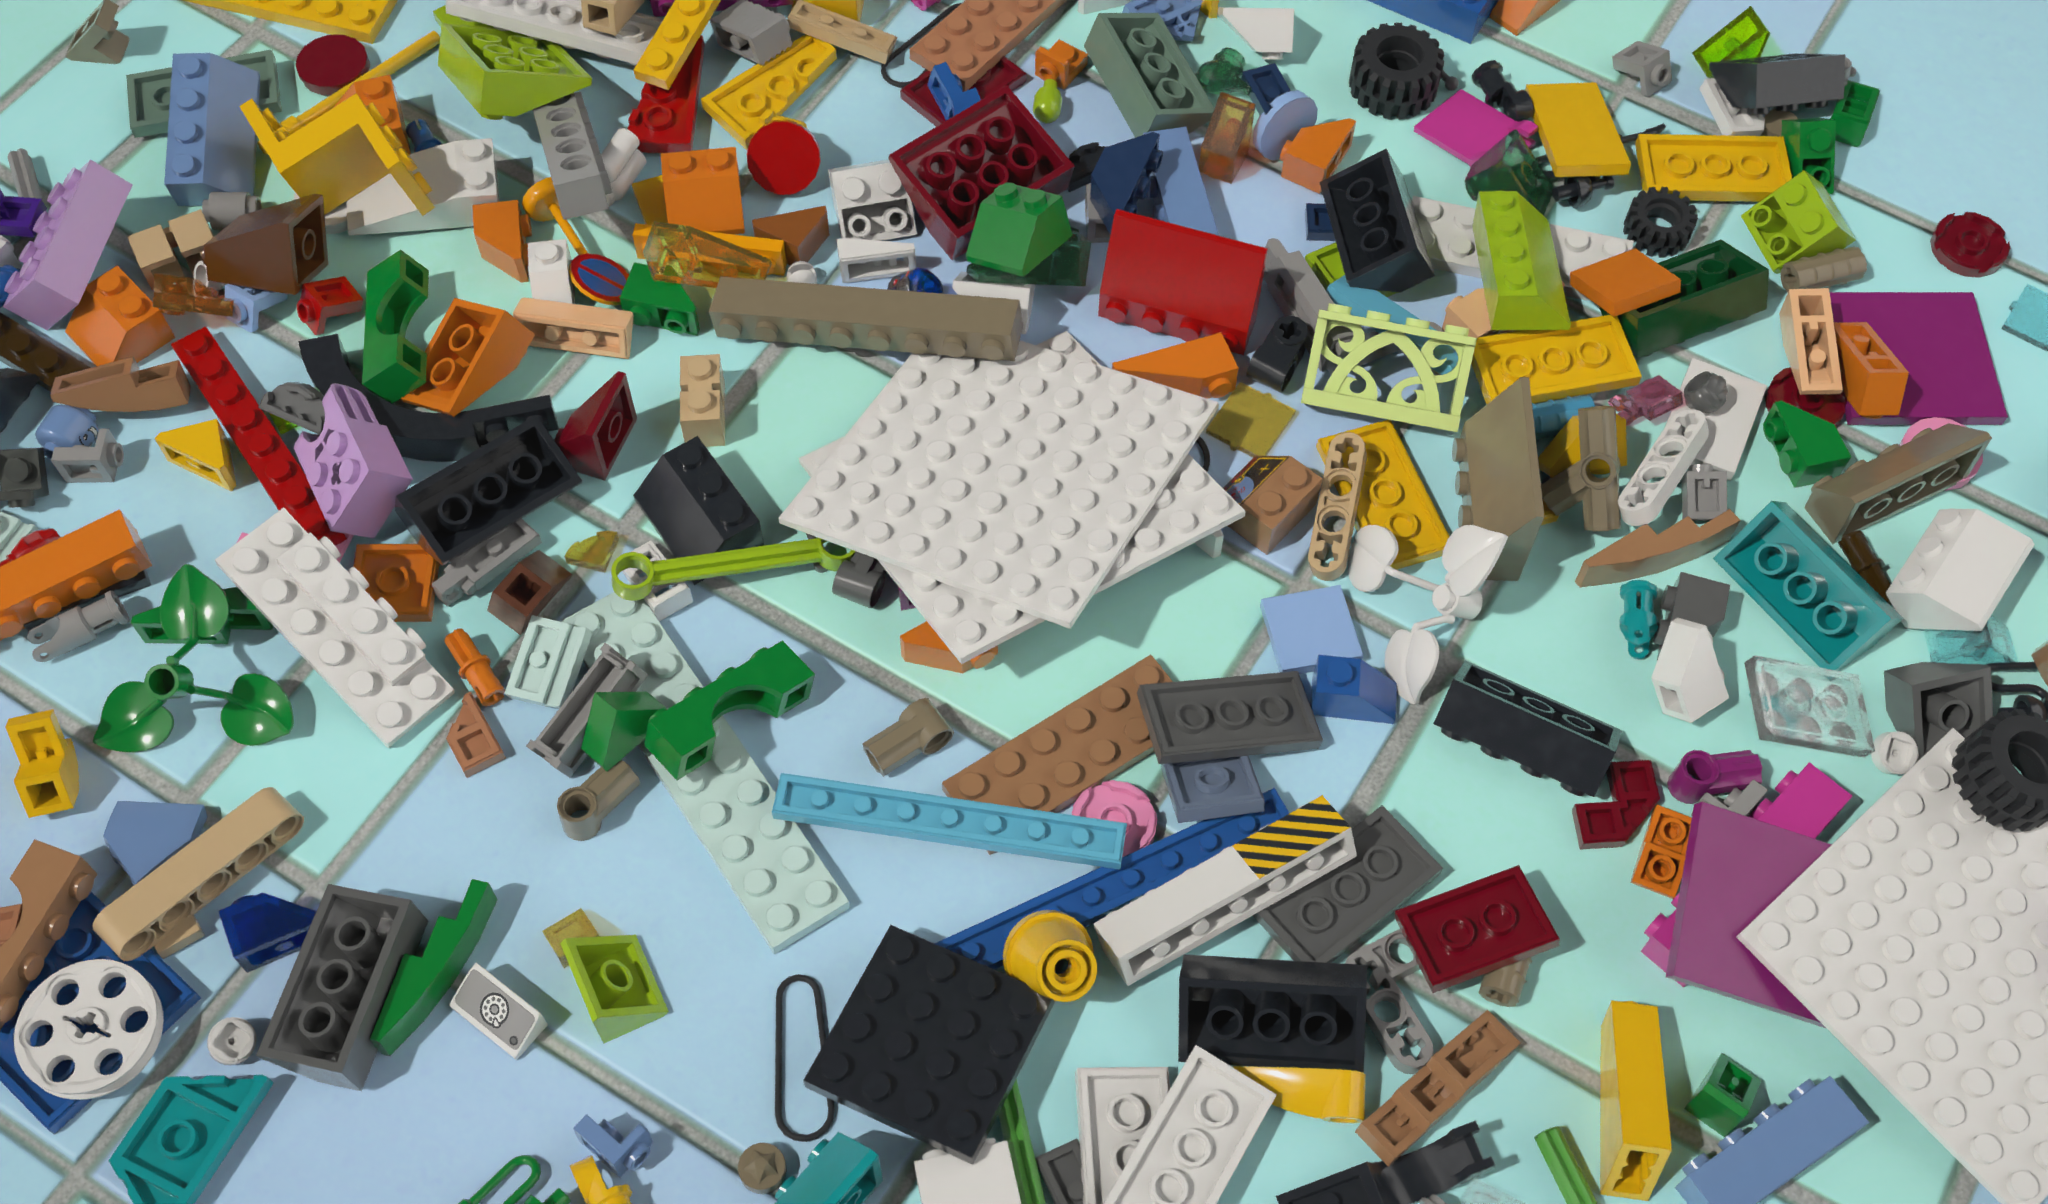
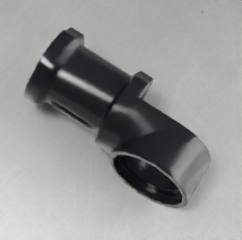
M1496 60L1487 61L1473 72L1471 76L1472 81L1484 92L1486 104L1494 109L1500 108L1503 114L1515 121L1532 120L1534 111L1529 94L1523 89L1517 91L1511 82H1507L1502 74L1503 67L1500 62Z

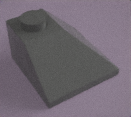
M1919 662L1884 670L1886 711L1896 731L1907 733L1916 742L1919 752L1918 761L1952 728L1966 738L1993 717L1991 667L1988 665Z

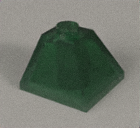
M1517 129L1507 134L1473 163L1464 180L1466 191L1473 201H1477L1479 192L1517 191L1543 216L1553 195L1552 190L1555 187Z

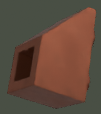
M537 550L518 562L494 589L487 611L521 635L527 629L531 616H538L571 578L572 573L542 551Z

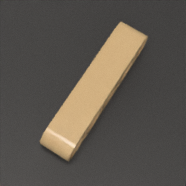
M267 787L258 791L106 906L94 919L93 930L123 961H131L140 957L179 925L177 921L181 917L186 919L191 914H196L291 840L302 828L304 816L274 787Z

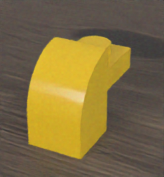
M54 709L9 718L5 728L20 762L13 782L28 818L73 809L79 793L78 761L72 739H65Z

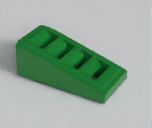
M1848 80L1847 85L1844 86V99L1837 100L1830 118L1836 120L1835 141L1854 147L1860 146L1880 93L1878 88Z

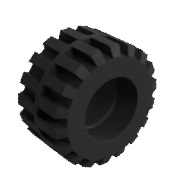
M1396 22L1391 26L1385 23L1380 24L1379 29L1372 27L1367 30L1366 35H1362L1355 46L1349 77L1350 93L1353 98H1358L1357 104L1362 108L1368 107L1369 113L1373 115L1379 113L1383 115L1382 118L1390 119L1391 116H1397L1398 119H1406V115L1414 117L1420 114V110L1426 111L1430 107L1431 102H1434L1444 67L1443 49L1439 48L1440 43L1437 39L1429 38L1430 33L1425 30H1417V26L1411 24L1403 26L1402 23Z
M2014 709L2010 713L2007 710L1999 712L1966 737L1956 748L1955 752L1957 755L1952 758V767L1958 770L1953 774L1954 783L1961 786L1962 790L1959 791L1962 799H1968L1973 805L1970 809L1977 815L1980 813L1985 815L1986 822L1993 826L2001 823L2003 829L2008 831H2014L2017 828L2021 832L2030 831L2034 827L2038 828L2048 821V722L2042 720V715L2035 712L2027 715L2022 709Z

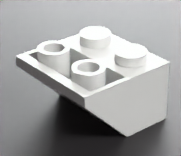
M889 159L828 169L841 238L882 241L917 235L912 201Z

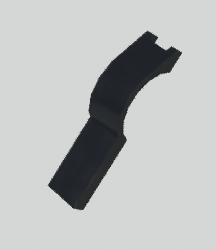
M1475 1120L1452 1129L1445 1136L1425 1147L1400 1156L1389 1167L1383 1161L1364 1162L1277 1195L1276 1199L1278 1204H1417L1422 1197L1428 1199L1432 1194L1438 1196L1494 1169L1495 1163L1492 1156L1483 1159L1473 1137L1474 1134L1480 1131Z

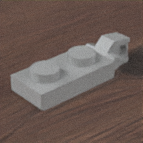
M521 519L453 559L444 569L445 574L432 583L437 598L446 606H449L462 598L465 593L469 596L475 593L476 590L479 591L542 543L540 535Z

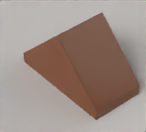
M826 206L752 220L754 237L784 240L786 260L790 266L797 261L808 262L830 235Z

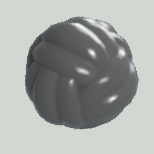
M1709 371L1695 376L1684 389L1686 405L1703 413H1713L1719 410L1725 404L1726 395L1728 394L1725 378Z

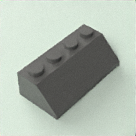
M328 884L256 1055L263 1060L317 1082L362 1091L378 1051L370 1040L404 954L416 955L428 924L427 918L409 899Z

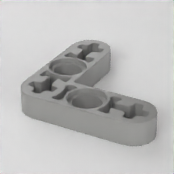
M1398 929L1353 952L1348 956L1345 964L1367 965V969L1371 968L1372 973L1369 981L1376 992L1369 999H1366V1022L1393 1066L1404 1074H1416L1431 1059L1433 1044L1428 1033L1396 984L1400 979L1420 970L1414 955L1413 960L1406 964L1397 963L1391 958L1389 947L1393 944L1400 943L1409 947L1401 929ZM1367 982V995H1368V993H1369L1371 987H1370V985H1369L1368 982ZM1380 986L1384 987V989L1378 990ZM1389 1001L1398 1008L1399 1018L1394 1022H1384L1376 1016L1374 1006L1378 1002ZM1406 1024L1409 1028H1406L1403 1037L1410 1047L1418 1045L1421 1048L1417 1056L1418 1060H1415L1412 1055L1404 1057L1401 1054L1405 1043L1399 1032L1393 1038L1389 1035L1396 1033Z

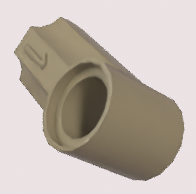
M922 698L909 705L901 713L896 723L862 743L863 750L877 773L884 777L920 753L930 755L939 751L951 740L954 731L929 698Z
M621 759L608 772L600 767L581 786L567 789L558 798V814L563 831L569 838L576 841H585L594 837L601 828L602 820L640 785L639 777L625 761ZM576 811H588L583 817H570Z

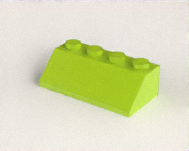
M1517 191L1479 192L1472 228L1491 330H1570L1571 323L1548 219Z

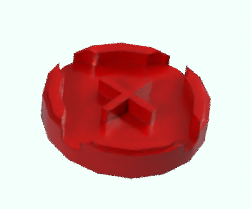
M789 119L773 120L761 126L751 138L747 150V165L754 181L766 191L778 195L795 194L807 188L816 178L821 163L820 147L814 135L807 128Z

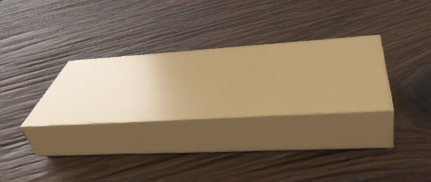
M803 0L797 1L787 18L790 28L882 64H886L897 41L895 35Z

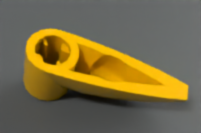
M1233 1066L1237 1071L1275 1093L1276 1097L1272 1105L1334 1123L1356 1124L1362 1123L1365 1120L1366 1074L1363 1072L1341 1069Z

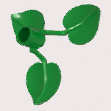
M191 564L183 565L172 577L165 590L159 615L162 629L169 638L174 640L189 638V641L173 656H168L166 664H158L150 668L146 673L144 682L128 681L122 683L109 694L102 709L99 726L93 737V743L103 748L120 752L146 751L161 745L170 736L174 727L173 715L162 705L167 702V699L182 698L188 694L227 700L228 702L222 708L220 720L226 735L237 743L250 746L261 745L290 734L294 723L291 702L283 688L270 677L256 673L243 674L236 679L231 694L226 691L194 685L192 672L186 666L179 664V661L198 644V636H216L223 630L230 615L229 599L221 586Z

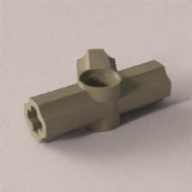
M1615 406L1578 409L1581 460L1542 483V499L1556 516L1583 500L1584 530L1609 531L1620 529L1621 514L1618 499L1620 496L1619 472L1621 464L1617 452ZM1602 459L1606 461L1610 467V475L1606 478L1595 477L1589 468L1591 460Z

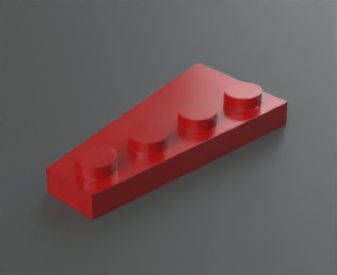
M700 35L669 90L645 82L641 91L642 98L637 109L632 110L627 128L639 139L640 144L637 150L642 153L693 151L705 48L703 35Z

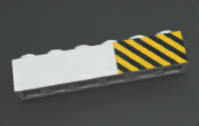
M1322 795L1093 923L1102 950L1124 982L1129 986L1357 857L1352 829Z

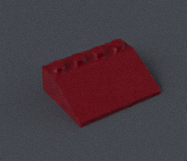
M1008 85L891 153L888 157L929 233L951 260L967 252L980 204L998 186L1004 183H1014L1018 186L1059 195L1068 189L1075 167Z

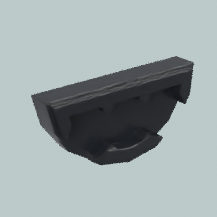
M1099 142L1082 145L1070 153L1069 160L1075 167L1067 189L1069 193L1091 183V174L1104 148L1108 146H1099Z

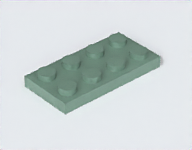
M272 50L225 58L259 72V108L263 111L268 107L272 113L282 112L277 65ZM172 67L126 75L130 129L135 138L168 132Z

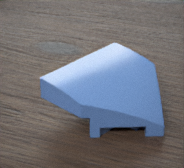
M1133 0L1124 5L1122 13H1159L1175 41H1193L1203 0Z
M117 801L103 837L106 845L109 847L113 861L121 865L130 876L132 884L135 885L199 837L208 816L205 806L202 804Z

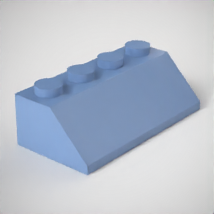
M213 53L173 54L164 185L178 206H202L203 200H208L210 192H249L251 196H254L257 135L239 106L251 98L259 106L260 74L255 70Z

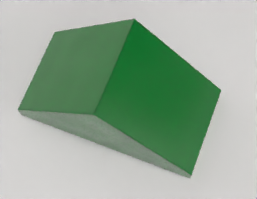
M647 691L595 692L583 738L582 750L608 772L645 739L648 720L657 710L666 706Z
M1721 1053L1684 1109L1725 1137L1749 1113L1762 1080Z

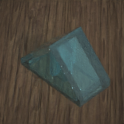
M1993 615L1990 616L1982 631L1926 629L1923 632L1931 662L1981 665L1995 662H2018L2008 627Z

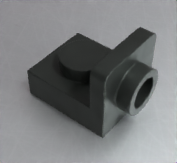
M44 447L0 450V501L8 500L10 508L34 506L35 498L49 495Z

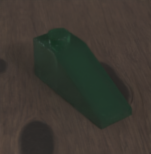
M1071 227L1073 236L1024 277L974 263L967 265L966 273L977 282L1085 287L1092 242L1079 234V229Z

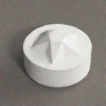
M1899 731L1885 732L1880 734L1872 744V761L1883 773L1905 774L1918 761L1919 752L1917 744L1907 733Z
M225 1018L216 1023L211 1029L207 1040L208 1051L211 1057L220 1064H240L253 1053L257 1041L256 1032L253 1026L242 1018Z

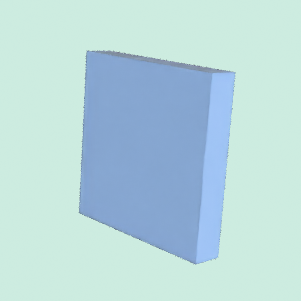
M1341 585L1261 599L1260 608L1279 672L1298 671L1299 674L1312 672L1315 669L1318 654L1363 659V653Z

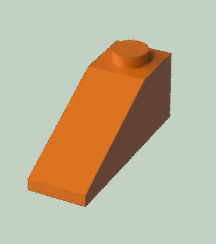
M1834 322L1841 381L1846 399L1859 416L1865 418L1879 419L1884 415H1899L1909 374L1907 369L1867 322Z
M1221 332L1112 363V369L1207 399L1212 397L1221 398L1235 391L1239 369Z

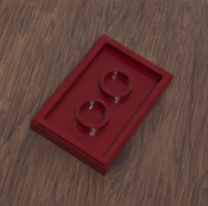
M1002 56L1000 61L968 90L976 88L981 100L1005 85H1008L1014 91L1026 82L1027 73L1008 58ZM928 70L900 90V97L937 127L946 120L927 86L931 71Z
M1519 865L1395 910V919L1432 993L1556 948L1560 942L1559 936Z

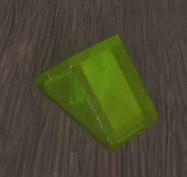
M1750 6L1692 52V55L1707 78H1714L1709 70V62L1761 57L1770 32L1755 9Z

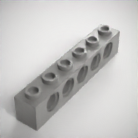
M581 92L571 93L533 109L563 220L609 209L605 195L612 193V189Z

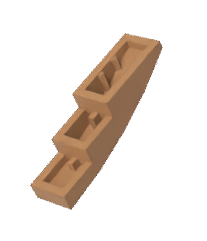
M1728 509L1701 527H1698L1689 516L1658 535L1648 524L1642 525L1586 559L1581 566L1575 583L1579 587L1620 583L1657 574L1695 560L1729 542L1741 520Z
M1486 1010L1434 1054L1422 1069L1400 1086L1388 1101L1366 1118L1356 1129L1355 1133L1389 1167L1477 1087L1521 1042Z

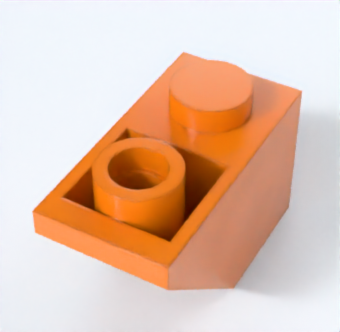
M518 199L472 205L474 236L481 257L519 282H529L528 243H526V237L532 236L530 217L528 214H522Z

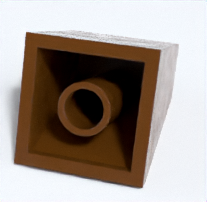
M315 193L236 218L204 244L202 261L206 265L208 281L296 295L302 290L303 283L310 282L329 265L323 195Z

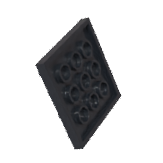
M890 925L803 1080L805 1088L973 1165L1055 1001L1036 993L1020 980Z

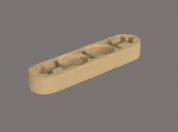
M1351 432L1337 435L1329 445L1308 552V561L1313 575L1324 581H1332L1339 578L1347 567L1367 460L1363 439ZM1347 447H1353L1354 452L1350 454L1348 461L1349 469L1343 468L1344 463L1341 453H1345ZM1339 480L1348 481L1353 486L1351 491L1344 496H1337L1330 492L1331 486ZM1331 516H1340L1346 521L1344 527L1337 532L1325 530L1323 524ZM1326 543L1332 544L1334 560L1330 561L1328 567H1323L1320 560L1325 559L1327 553Z

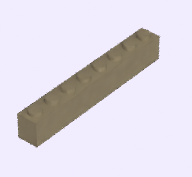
M720 277L708 311L717 337L728 339L740 338L762 340L765 342L776 341L799 343L802 345L812 344L836 346L839 348L849 347L873 349L876 351L983 358L992 361H1015L1023 329L1019 299Z

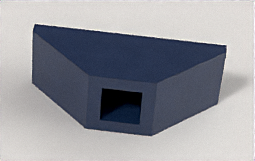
M1151 132L1105 147L1091 174L1090 200L1110 235L1116 209L1136 214L1138 199L1144 200L1148 193L1151 172L1157 173L1160 168L1163 151L1158 150L1160 134Z

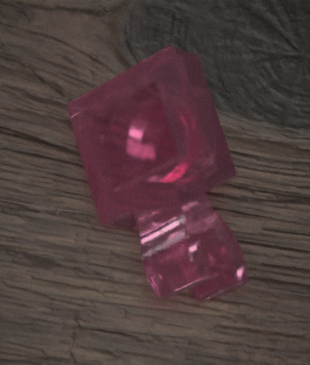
M1657 375L1627 390L1626 395L1619 394L1612 397L1608 404L1609 406H1615V410L1619 412L1618 415L1626 419L1627 427L1641 416L1651 421L1683 405L1682 391L1660 375Z

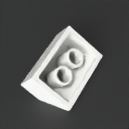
M1940 509L1886 591V595L1894 609L1904 618L1901 622L1905 629L1982 631L2035 544L2030 537L1979 509Z

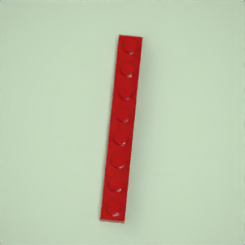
M205 326L171 343L176 355L278 511L284 507L308 534L311 532L318 541L325 536L336 546L347 540L344 533L330 530L305 473L263 410L258 408L259 404L208 328Z

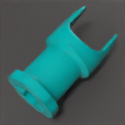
M1632 580L1620 587V597L1624 600V614L1619 619V627L1628 641V653L1634 659H1643L1649 654V641L1653 638L1658 628V618L1654 614V600L1658 596V588L1655 584L1646 580ZM1640 648L1643 651L1641 653L1635 652V649Z

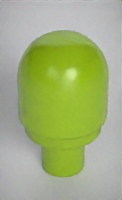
M1053 79L1045 80L1043 87L1039 88L1034 96L1033 114L1041 123H1052L1058 119L1061 113L1063 99L1060 91L1057 89L1058 84Z

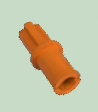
M459 628L445 637V644L460 666L458 673L462 679H467L469 684H471L481 704L486 707L502 700L505 697L503 694L506 689L493 673L489 657L480 654L468 633L463 629Z

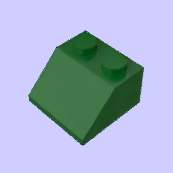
M1004 183L998 186L980 204L966 253L967 261L1024 277L1073 236L1063 197L1044 192L1043 190L1018 186L1014 183Z

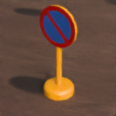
M549 177L536 182L523 196V210L534 221L546 222L553 219L557 221L578 254L569 265V275L572 283L580 292L592 300L606 305H621L620 295L629 276L627 271L612 259L599 254L588 253L567 219L563 220L552 178Z

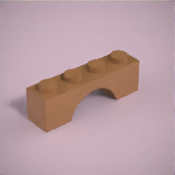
M35 839L9 878L21 894L23 909L16 930L0 946V1030L16 1013L21 996L30 982L41 973L44 959L56 940H59L67 931L69 919L80 901L90 894L94 879L97 876V873L81 856Z

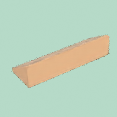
M533 298L520 299L513 311V317L535 334L529 346L629 359L633 330V312Z

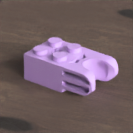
M334 383L331 384L322 400L325 422L321 434H311L302 431L294 444V450L330 530L375 538L394 509L396 496L407 489L413 478L387 426L378 423L366 397L357 389Z

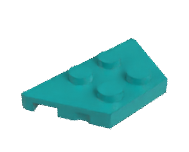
M225 1075L205 1076L202 1079H191L189 1076L165 1077L108 1160L117 1177L126 1186L127 1194L133 1204H195L274 1083L270 1078L264 1075H254V1078L228 1079Z

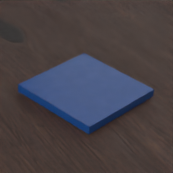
M92 892L84 900L80 901L69 919L67 931L59 940H56L44 959L41 973L30 982L19 1000L16 1013L0 1030V1081L54 1135L92 1099L71 1100L52 1095L34 1083L24 1073L18 1063L14 1048L16 1022L26 1000L45 979L62 968L81 961L107 959L124 963L138 971L158 994L163 1009L164 1022L162 1034L201 999L152 949H149L134 960L123 961L93 930L94 919L106 905ZM115 977L109 980L103 989L104 997L113 998L120 995L126 986L125 977ZM68 984L61 988L57 994V1004L67 1005L75 1000L79 993L78 984ZM137 1011L131 1014L125 1023L126 1032L134 1033L144 1028L148 1021V1013L146 1011ZM69 1020L83 1034L86 1032L93 1034L97 1032L105 1037H110L103 1033L95 1023L92 1025H80L75 1021ZM43 1025L38 1027L31 1035V1046L39 1047L49 1042L53 1035V1026ZM117 1052L107 1055L100 1063V1073L102 1075L115 1073L122 1065V1054ZM63 1060L54 1067L52 1072L53 1082H63L73 1074L75 1069L73 1060Z

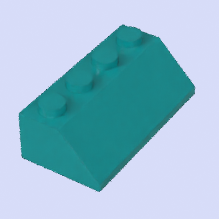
M1771 501L1713 558L1828 676L1834 675L1871 649L1904 619L1786 502Z
M837 1132L830 1141L823 1139L817 1144L807 1159L810 1164L798 1178L792 1175L780 1186L775 1195L777 1199L775 1204H864L883 1182L879 1155L871 1148Z

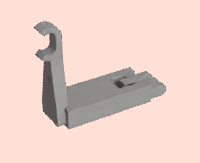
M1271 238L1265 248H1268L1263 278L1268 284V291L1284 316L1299 317L1307 325L1308 334L1303 344L1310 354L1319 309L1327 311L1328 304H1334V302L1301 252L1288 253L1278 239ZM1430 321L1431 327L1443 332L1439 325ZM1336 326L1327 334L1326 343L1333 354L1344 359L1349 352L1344 351L1340 347L1338 338L1342 342H1350L1353 338V332L1348 327ZM1377 331L1364 333L1365 341L1380 333ZM1394 343L1386 345L1366 356L1357 365H1364L1401 349ZM1320 354L1319 370H1328L1332 374L1338 365Z

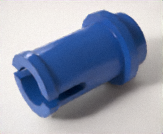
M418 119L422 130H419L415 120L407 125L406 134L414 145V153L442 145L440 140L434 138L425 120Z

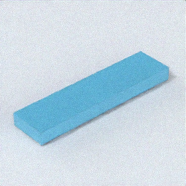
M1345 275L1328 285L1326 290L1335 304L1352 307L1351 315L1366 318L1367 310L1391 314L1390 322L1405 325L1407 317L1419 319L1377 290L1350 287ZM1429 325L1430 330H1436ZM1372 328L1378 333L1388 331L1383 329ZM1405 334L1420 351L1425 342L1431 339ZM1438 345L1433 350L1434 357L1438 360L1445 359L1446 357L1447 359L1441 366L1432 369L1441 375L1447 374L1457 365V353L1449 345Z

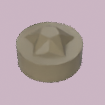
M754 1144L748 1147L739 1159L738 1173L743 1185L753 1193H771L781 1186L786 1177L787 1166L784 1156L772 1144Z

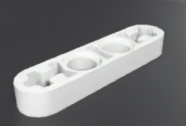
M1696 409L1680 411L1669 420L1619 496L1618 505L1622 520L1626 524L1641 526L1650 523L1658 516L1709 436L1708 425L1703 412ZM1682 451L1677 455L1664 457L1667 453ZM1665 477L1658 482L1647 483L1652 478Z

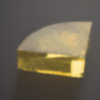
M600 531L596 532V536L589 537L580 543L575 542L564 556L566 563L605 573L619 541L617 532Z

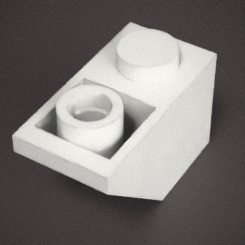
M1681 618L1671 621L1651 679L1663 714L1692 723L1729 699V695L1724 683V673L1718 664L1713 648V638L1707 626Z

